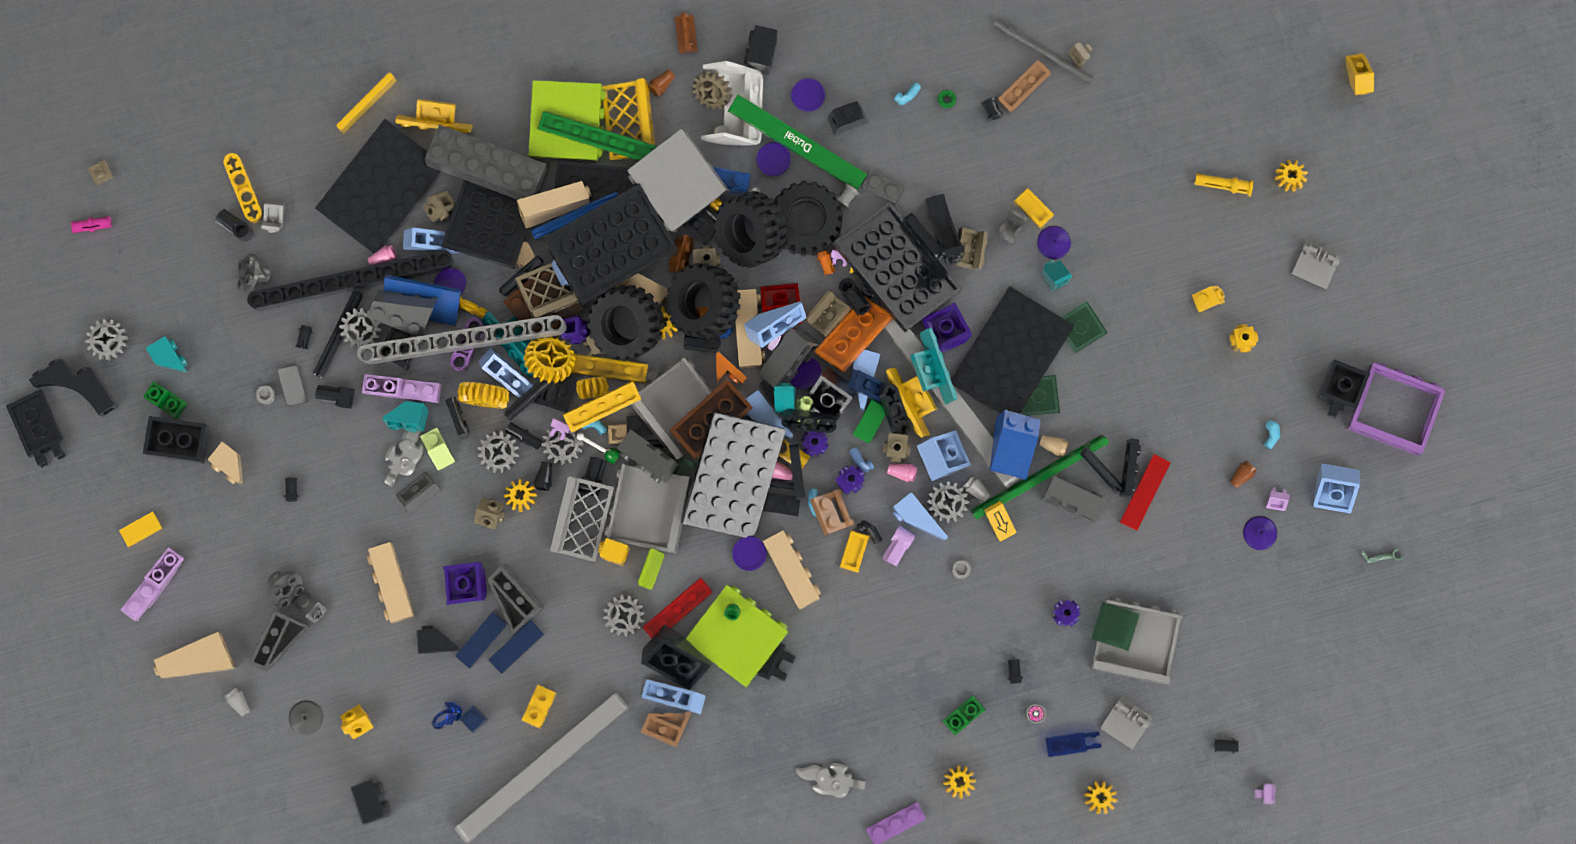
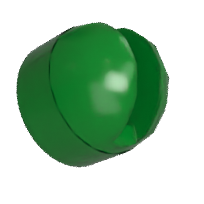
M734 603L729 604L724 611V616L732 621L737 620L740 615V607Z

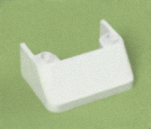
M728 61L703 65V69L713 72L717 71L719 77L725 76L724 81L730 82L727 86L732 88L730 92L732 97L730 102L724 107V126H717L714 134L703 135L701 140L719 145L759 144L762 132L729 113L728 109L737 94L762 109V74L758 70Z

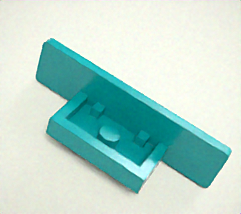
M490 311L481 320L483 326L500 324ZM514 316L513 318H511L510 320H508V321L505 322V323L514 322V321H519V320L516 318V316ZM517 327L514 334L516 336L521 335L523 327ZM498 330L495 335L496 338H502L504 330ZM531 340L499 344L506 350L509 357L518 364L524 374L529 378L534 375V373H528V368L525 367L523 358L524 351Z
M928 328L920 333L925 351L914 353L910 357L923 392L939 387L944 403L947 405L957 400L956 390L950 380V374L946 369L943 354L938 347L936 335L933 333L932 328Z

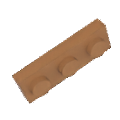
M1037 60L997 101L1012 113L1051 75V72Z

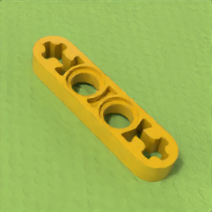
M229 153L224 157L223 163L246 219L251 223H258L263 217V212L240 157L235 153ZM231 158L237 160L235 165L238 170L235 172L231 164L228 165ZM237 175L245 177V181L242 184L235 183ZM244 192L252 194L250 201L245 202L242 200ZM252 205L253 209L259 212L256 214V218L249 217L251 210L249 207L245 208V206Z

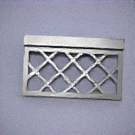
M571 475L568 476L550 548L551 552L596 562L614 491L613 486ZM580 483L587 484L591 490L590 493L583 497L578 491ZM601 488L609 490L608 497L603 501H600L595 493ZM593 493L598 504L589 509L584 498ZM582 501L586 511L577 516L573 509L574 504ZM600 505L604 512L603 517L596 520L590 510ZM588 512L594 522L584 527L579 517ZM577 519L582 529L572 534L569 524ZM595 524L599 533L598 536L591 539L586 529ZM584 531L589 541L579 546L574 536ZM572 538L577 548L573 551L564 550L565 541ZM591 543L594 548L593 557L585 555L581 548Z

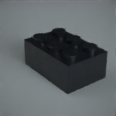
M149 416L143 454L149 457L204 464L210 426L204 423Z

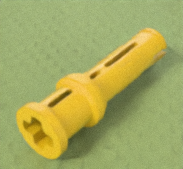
M1196 173L1194 185L1229 190L1232 194L1237 192L1251 197L1254 180H1239L1238 177L1227 179Z

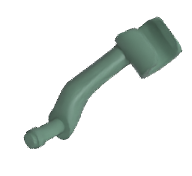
M1399 549L1393 550L1391 553L1375 555L1371 558L1364 551L1361 552V555L1366 560L1365 563L1387 559L1399 561L1404 557V555L1400 558L1395 557V552Z

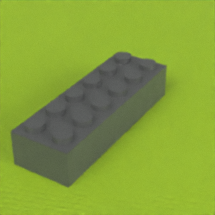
M440 124L425 157L426 166L518 200L538 194L547 173L546 164Z

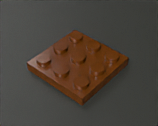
M542 271L538 279L549 283L552 273ZM554 275L551 284L562 287L557 276ZM528 279L523 284V287L531 290L535 281ZM537 282L534 291L544 295L547 286ZM549 287L546 296L555 299L560 291ZM518 288L503 302L519 321L531 319V313ZM532 294L530 302L533 307L541 304L543 298ZM577 303L548 316L558 315L565 319L575 316L584 307ZM555 321L552 328L554 330L559 329L561 321ZM536 324L533 331L535 333L540 332L542 324Z

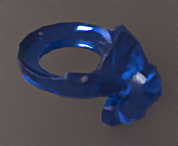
M445 702L444 705L447 709L442 710L433 718L431 723L433 728L441 729L447 725H453L454 721H459L462 713L461 706L454 702ZM448 714L445 720L436 723V720L441 715Z

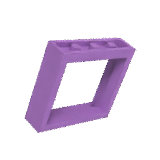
M1372 363L1368 369L1370 375L1356 410L1352 413L1347 429L1411 454L1422 455L1446 390L1442 389L1437 383L1431 382L1429 384L1423 382V378L1419 376H1407L1403 370L1389 369L1384 363ZM1374 373L1434 395L1417 444L1357 421Z

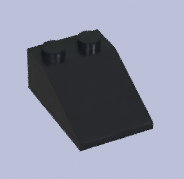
M666 625L661 627L642 650L641 664L688 690L711 667V663L686 638Z

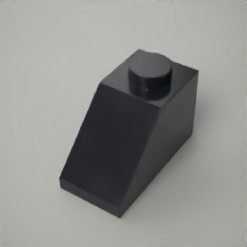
M433 625L421 626L422 630H417L419 654L459 651V647L441 631L433 629Z

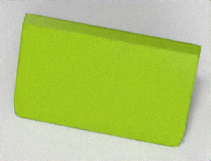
M652 548L649 550L638 580L639 586L649 590L653 589L664 559L663 553Z

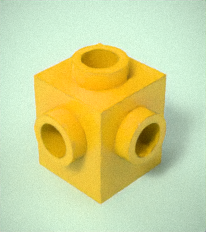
M1248 324L1237 325L1236 329L1229 335L1230 344L1233 346L1234 351L1240 350V353L1250 352L1256 346V342H1258V333L1254 331L1253 326L1248 327ZM1247 334L1248 340H1244L1242 335Z
M360 704L340 716L343 723L340 726L346 735L350 734L353 740L373 728L369 716Z

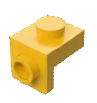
M1218 285L1210 286L1192 295L1198 312H1203L1216 305L1225 303L1224 292Z

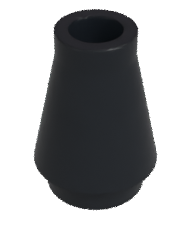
M541 462L533 482L535 489L549 491L550 487H552V463Z

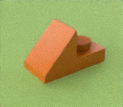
M720 352L716 354L717 384L729 373L728 378L735 384L739 382L743 385L747 381V377Z

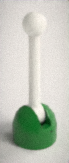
M583 433L577 434L578 440H583L604 452V457L609 463L614 464L621 452L618 449H605L584 437Z

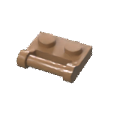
M841 489L810 500L824 536L855 525L842 499ZM832 498L835 499L840 514L843 518V523L840 522L838 514L831 500Z

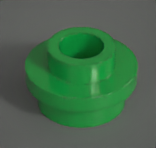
M943 90L939 93L937 100L942 108L949 109L955 105L957 98L953 91ZM949 97L950 102H944L943 98Z

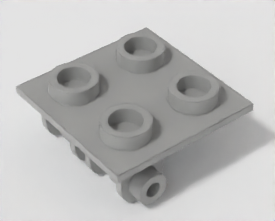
M1306 240L1292 275L1327 289L1334 271L1340 263L1341 255Z
M1120 696L1100 729L1133 750L1146 728L1151 724L1153 717Z

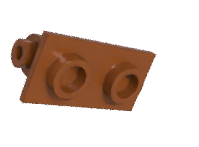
M680 13V16L675 17L679 54L697 52L693 14Z
M678 235L675 238L674 243L678 248L675 252L678 253V256L671 255L668 268H670L669 272L676 273L681 269L685 270L684 268L689 265L690 254L694 248V239L687 235Z

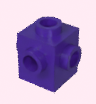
M570 316L563 319L567 326L565 332L561 334V338L569 341L570 344H581V341H586L590 333V328H587L588 321L582 319L581 316Z
M806 431L800 440L803 442L801 445L804 449L803 452L811 457L814 455L818 457L820 453L824 454L829 446L827 444L828 438L825 437L827 434ZM816 438L819 442L817 445H813L811 440Z
M847 465L838 472L840 475L835 479L836 484L847 496L852 491L857 493L864 487L862 483L865 482L863 478L865 474L859 467L855 468L852 465L849 468ZM853 477L855 480L850 482L848 478Z
M1069 599L1065 602L1060 600L1053 606L1056 610L1052 612L1054 615L1052 618L1059 626L1066 627L1069 625L1072 627L1079 621L1080 607L1074 600L1071 602ZM1065 609H1069L1071 611L1070 616L1064 615Z

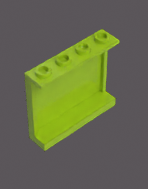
M533 80L529 157L534 159L541 157L595 160V162H598L599 157H602V149L540 131L538 126L542 113L545 111L604 129L600 127L601 119H604L605 109L601 108L602 100L605 101L606 90L602 89V84Z
M726 585L686 639L702 655L747 688L784 637L788 635L789 632L786 630L788 626L780 620L776 623L771 619V613L764 608L759 610L755 607L757 603L750 597L746 599L740 595L741 591L734 585L731 588ZM731 603L737 604L740 607V615L734 621L724 616L726 607Z

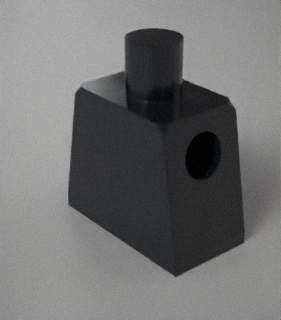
M858 101L833 109L828 116L834 135L868 123L863 108Z

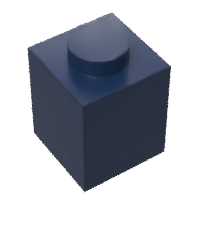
M475 705L459 718L472 733H475L488 721L486 716Z

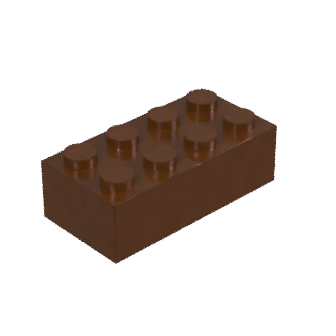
M726 379L674 425L669 432L688 454L696 460L700 456L713 411L743 418L753 407L733 384Z

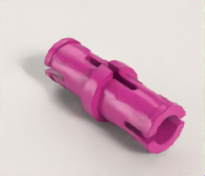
M110 216L94 219L93 217H88L87 220L71 221V228L73 234L84 231L95 232L97 229L112 228Z

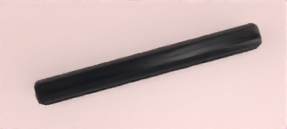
M356 290L352 292L313 371L315 376L319 378L324 377L343 336H340V333L344 331L339 328L340 325H344L341 319L348 318L346 316L347 312L352 315V309L355 308L357 310L363 297L361 292Z

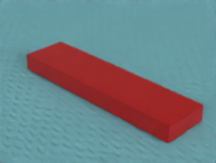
M1153 454L1119 523L1138 531L1171 462Z
M699 578L642 628L652 639L663 625L670 628L675 626L709 597L713 591L702 578Z

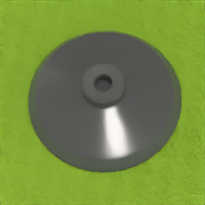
M308 700L298 702L289 713L290 726L300 735L314 734L322 726L323 712L315 702Z

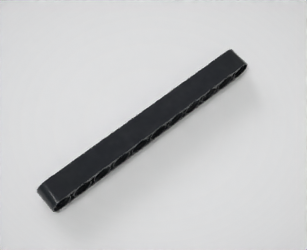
M440 250L254 291L248 295L247 302L254 310L263 311L384 284V271L387 268L393 269L391 276L408 279L449 269L453 266L454 260L448 251ZM448 256L449 261L447 264H440V258ZM424 260H429L430 266L425 269L421 268V263ZM410 264L412 266L411 270L407 273L403 272V266ZM367 273H374V278L372 280H365V276ZM351 276L355 277V283L347 285V279ZM335 280L337 282L336 287L328 289V283ZM311 285H318V290L315 293L309 292ZM293 289H299L298 296L291 297V291ZM274 293H280L278 301H272ZM256 297H261V303L257 306L253 305V300Z

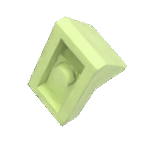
M438 428L420 436L438 471L455 462Z

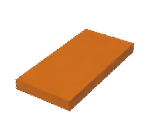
M867 297L865 298L871 305L869 311L864 315L858 316L852 309L815 350L818 356L843 373L892 320L891 315L885 309Z

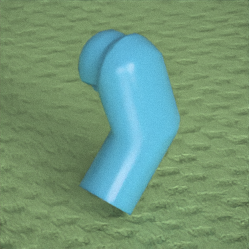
M913 83L904 95L898 92L894 97V101L898 102V105L906 104L916 96L921 86Z
M600 420L581 428L584 430L588 427L595 428L601 436L608 431Z
M1269 420L1265 427L1269 430L1270 436L1263 445L1271 450L1281 434L1279 424L1276 421Z

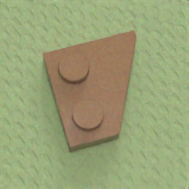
M691 713L648 714L641 733L676 748Z

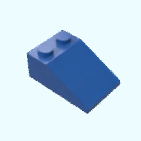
M1004 410L996 418L990 463L991 471L1024 480L1027 479L1039 436L1040 419Z

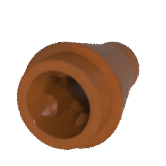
M667 69L664 73L649 81L650 84L647 86L649 91L656 97L663 95L675 78V75Z
M1247 460L1244 463L1241 462L1230 482L1238 489L1245 482L1253 478L1257 470Z

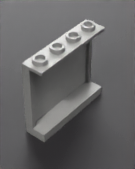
M680 129L627 170L630 174L628 176L630 181L634 185H641L655 211L664 220L662 223L667 231L677 232V229L718 197L724 196L729 192V189L684 129Z
M682 358L676 365L639 392L641 400L631 404L674 461L685 455L687 451L670 434L669 430L714 391L708 389L705 378L701 374L698 376L694 370V364L685 358Z
M622 464V467L618 468L616 478L619 481L618 486L614 487L613 498L615 500L614 505H611L609 509L611 520L610 524L606 525L605 535L608 539L620 543L677 554L683 525L681 519L689 495L692 478L672 474L666 483L663 481L658 483L650 477L652 473L648 470L642 472L637 467Z
M1110 597V600H1105L1091 669L1168 685L1180 621L1183 616L1178 615V611L1175 610L1159 611V607L1156 606L1140 607L1141 603L1137 602L1121 603L1122 599Z

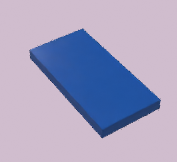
M389 275L385 276L383 291L402 293L405 296L420 295L421 298L429 299L437 297L438 299L429 321L456 326L461 290Z

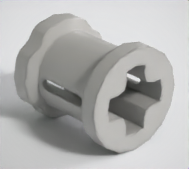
M845 183V188L839 196H836L837 201L839 200L844 208L848 209L849 203L854 196H858L859 192Z

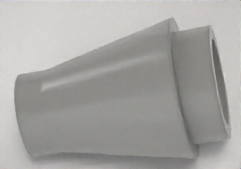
M973 475L962 485L965 488L964 491L980 499L982 502H985L991 495L980 479Z
M238 687L224 695L227 699L225 701L240 717L251 711L242 690H239Z

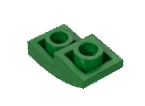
M154 381L143 396V398L177 420L188 405V403Z
M871 399L852 435L868 444L871 442L886 415L881 403Z
M973 695L947 716L943 722L955 736L986 709Z

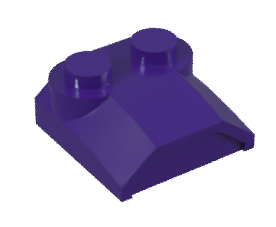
M955 302L922 320L925 329L932 328L941 352H947L964 344L972 337V333Z
M481 562L443 566L447 598L446 605L485 601L487 595L486 575Z

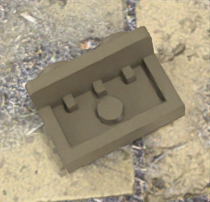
M963 227L959 228L958 237L964 246L965 254L963 259H960L961 262L954 264V266L970 270L982 269L985 262L984 253L988 243V232H978Z
M828 290L826 294L822 295L816 306L808 312L805 320L813 329L827 337L851 308Z

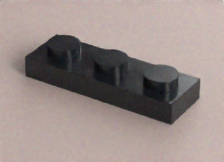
M1132 438L1127 440L1121 480L1123 488L1120 490L1119 497L1128 498L1132 497V494L1135 493L1136 483H1134V478L1139 468V465L1136 464L1137 456L1141 452L1139 439Z

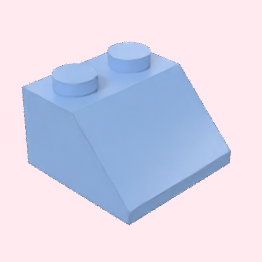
M956 430L933 437L917 446L932 481L971 466Z
M1322 463L1317 477L1313 507L1351 514L1360 486V470Z

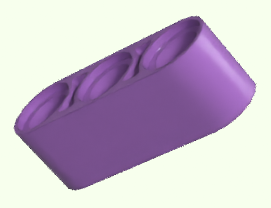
M470 318L463 329H469L474 323L479 324L480 327L483 324L477 318ZM483 333L477 335V341L481 340ZM460 336L458 344H463L466 342V336ZM477 348L454 351L450 360L453 369L460 373L467 371ZM462 358L465 360L462 367L455 366L457 359Z

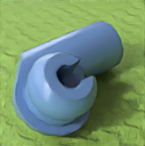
M857 447L849 451L854 463L863 472L867 473L869 470L874 469L871 460L864 462Z

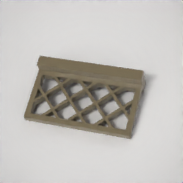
M552 263L515 278L531 313V319L546 317L579 303L573 291L563 289L565 284L562 287L551 284L553 276L556 275L555 271L550 269L552 268ZM547 271L552 273L549 283L538 279L540 272ZM526 278L534 280L532 289L523 287L521 280ZM537 282L547 286L544 295L534 291ZM549 287L560 291L557 298L553 299L546 296ZM532 294L543 298L540 305L532 306L530 302Z

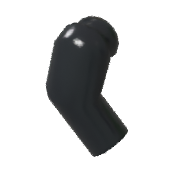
M862 520L861 523L856 525L860 533L868 532L874 544L882 541L877 528L868 521Z

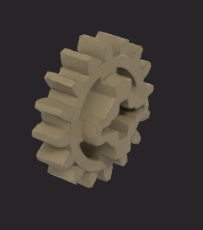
M709 70L707 73L702 71L694 79L695 81L692 83V86L695 88L692 90V93L697 94L695 99L701 100L700 105L706 104V109L712 106L713 110L717 108L721 110L730 102L732 88L727 86L730 82L724 81V75L719 77L717 71L712 74V71Z

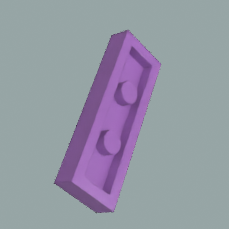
M915 802L868 827L866 831L873 844H880L926 820V817L918 802Z

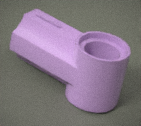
M899 525L882 559L897 567L916 535Z

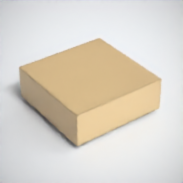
M627 424L608 425L609 445L620 444L627 435Z

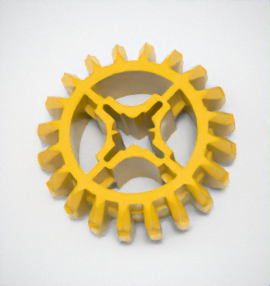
M551 336L531 340L524 351L523 357L528 373H534V378L539 377L540 382L543 380H547L548 384L551 380L555 384L559 380L563 382L566 377L570 376L571 371L575 367L574 363L576 360L574 351L570 350L571 345H565V340L560 341L559 336L556 338Z
M462 382L457 390V399L468 405L503 409L507 407V402L509 401V391L499 386Z

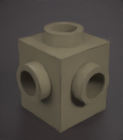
M446 190L428 197V202L422 208L433 223L439 220L443 222L451 216L450 213L454 210L456 203Z
M709 245L700 246V249H693V265L695 263L713 266L720 265V253H716V248H712Z
M889 433L888 442L884 441L883 453H886V458H890V462L901 463V460H905L906 456H910L911 444H907L908 435ZM898 446L900 450L895 451L893 447Z
M482 497L476 509L474 523L496 530L498 524H502L505 517V512H503L504 504Z

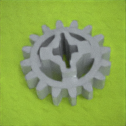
M354 308L352 309V315L347 312L346 316L348 318L341 319L344 325H340L339 328L343 329L344 332L340 333V336L346 337L343 341L344 343L350 341L349 347L356 344L357 349H359L361 345L374 343L373 338L379 339L376 332L381 331L380 328H377L380 322H375L374 319L367 316L369 310L364 313L363 308H360L359 312ZM357 316V321L354 324H348L353 317ZM365 317L370 320L372 326L365 322ZM361 320L362 327L365 330L361 332L359 337L358 330H355V327L359 325ZM348 331L355 335V340L349 336ZM366 333H372L367 340L363 341V336Z
M103 319V324L96 321L95 328L90 326L92 332L86 333L90 339L85 340V343L90 344L87 349L93 351L92 355L94 357L98 356L100 360L106 357V360L110 361L111 356L117 359L118 352L124 353L122 347L128 346L124 343L125 340H128V337L123 336L127 331L120 329L122 326L120 323L115 325L114 320L111 319L108 323L106 319ZM110 328L115 329L118 335L112 334ZM107 336H108V337L111 338V339L108 340V341H107V344H106L105 342H103V340H106V338H107ZM96 345H101L103 352L99 351Z
M546 430L549 435L542 437L546 440V443H542L541 446L546 447L543 451L544 454H550L547 458L549 461L554 458V464L561 461L562 465H565L567 460L571 464V458L573 457L578 459L577 452L582 453L579 446L584 445L583 442L577 439L576 433L578 430L569 433L575 440H569L567 437L564 438L565 443H568L564 445V449H561L558 445L561 443V432L556 431L555 434L558 433V437L555 440H551V430ZM574 448L573 452L567 456V452ZM551 449L558 450L559 456L553 454Z
M495 431L493 432V437L487 434V440L480 441L483 447L477 448L479 451H482L481 454L477 455L478 458H483L480 462L481 465L487 464L486 470L492 467L493 473H496L497 469H500L501 473H504V468L511 470L510 464L516 465L514 458H519V455L515 453V451L519 450V447L513 446L516 440L510 441L511 435L508 434L504 437V432L502 431L499 436H497ZM495 440H501V441H500L499 443H497V444H492V443H491V442H493V441H495ZM508 444L511 448V455L507 454L506 448ZM500 448H502L501 451L503 454L501 456H496L494 450H499ZM486 449L490 451L489 460L486 457ZM498 461H506L504 464L495 465Z
M947 481L946 486L939 483L940 488L933 487L935 493H929L928 495L932 498V500L927 501V504L932 505L928 510L935 512L932 516L933 518L940 517L939 522L943 519H946L947 524H949L950 519L957 522V516L963 518L961 512H967L968 510L964 507V505L969 504V501L964 500L968 494H962L964 488L957 489V483L953 486H950L949 481ZM948 490H952L956 492L958 495L954 496L952 494H949ZM940 493L942 498L940 502L935 503L936 496ZM945 496L946 498H948V500L953 501L951 503V509L948 505L943 504L945 502ZM961 501L960 509L956 512L955 505ZM943 509L947 511L949 515L942 514L938 510Z
M621 595L620 600L614 597L613 604L607 603L610 608L604 609V612L608 613L607 616L603 617L604 620H608L605 626L612 627L611 633L616 630L617 636L624 633V636L627 637L628 632L634 635L635 628L641 629L638 624L645 622L641 619V616H644L645 613L640 612L643 606L636 605L638 603L637 599L632 602L631 596L624 599V596ZM621 603H627L633 607L627 609ZM616 608V615L611 619L612 611ZM620 608L625 613L629 612V615L627 616V621L629 624H627V622L623 619H619V617L621 616ZM637 613V619L633 625L631 620L632 617ZM621 623L624 624L627 629H620L615 625Z

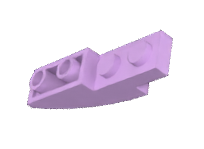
M367 374L364 375L362 387L363 394L439 403L441 384Z
M168 547L144 577L145 580L120 609L121 612L137 623L166 588L184 558Z

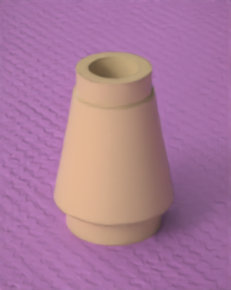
M1043 435L1039 446L1058 457L1060 455L1064 457L1068 450L1069 442L1063 438Z

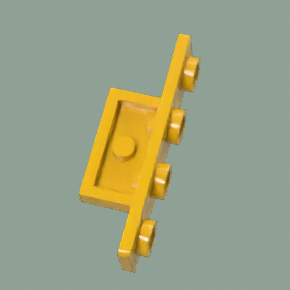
M424 99L417 100L416 117L398 115L395 119V123H399L402 127L414 125L424 130L430 128L438 129L439 124L464 134L470 133L473 129L472 124L455 122L456 104Z
M896 367L887 369V379L890 384L898 388L906 415L911 419L915 433L920 438L929 436L930 432L922 417L937 409L928 391L923 392L918 376L904 383Z

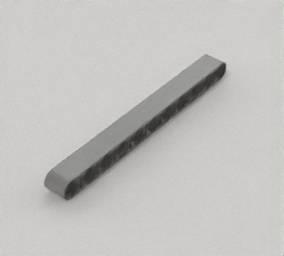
M553 315L366 344L358 349L357 355L366 364H377L557 336L565 332L567 325L560 316ZM561 321V327L554 330L552 328L553 323ZM542 324V330L535 333L533 331L534 326ZM523 327V333L516 336L514 334L515 329ZM504 330V336L500 339L496 338V332ZM479 333H485L483 341H477ZM460 336H466L464 344H458ZM446 338L447 345L439 347L440 340ZM427 341L428 348L426 350H421V343ZM405 344H409V351L407 353H402V346ZM390 347V354L383 356V349ZM367 350H371V357L364 359V353Z
M892 318L884 327V330L914 368L910 356L914 353L925 351V348L910 329L904 333ZM939 387L931 389L930 391L990 468L993 437L957 390V400L945 405ZM992 471L1006 490L1021 480L1020 478Z
M617 692L462 821L454 829L466 844L472 841L629 708L627 703Z

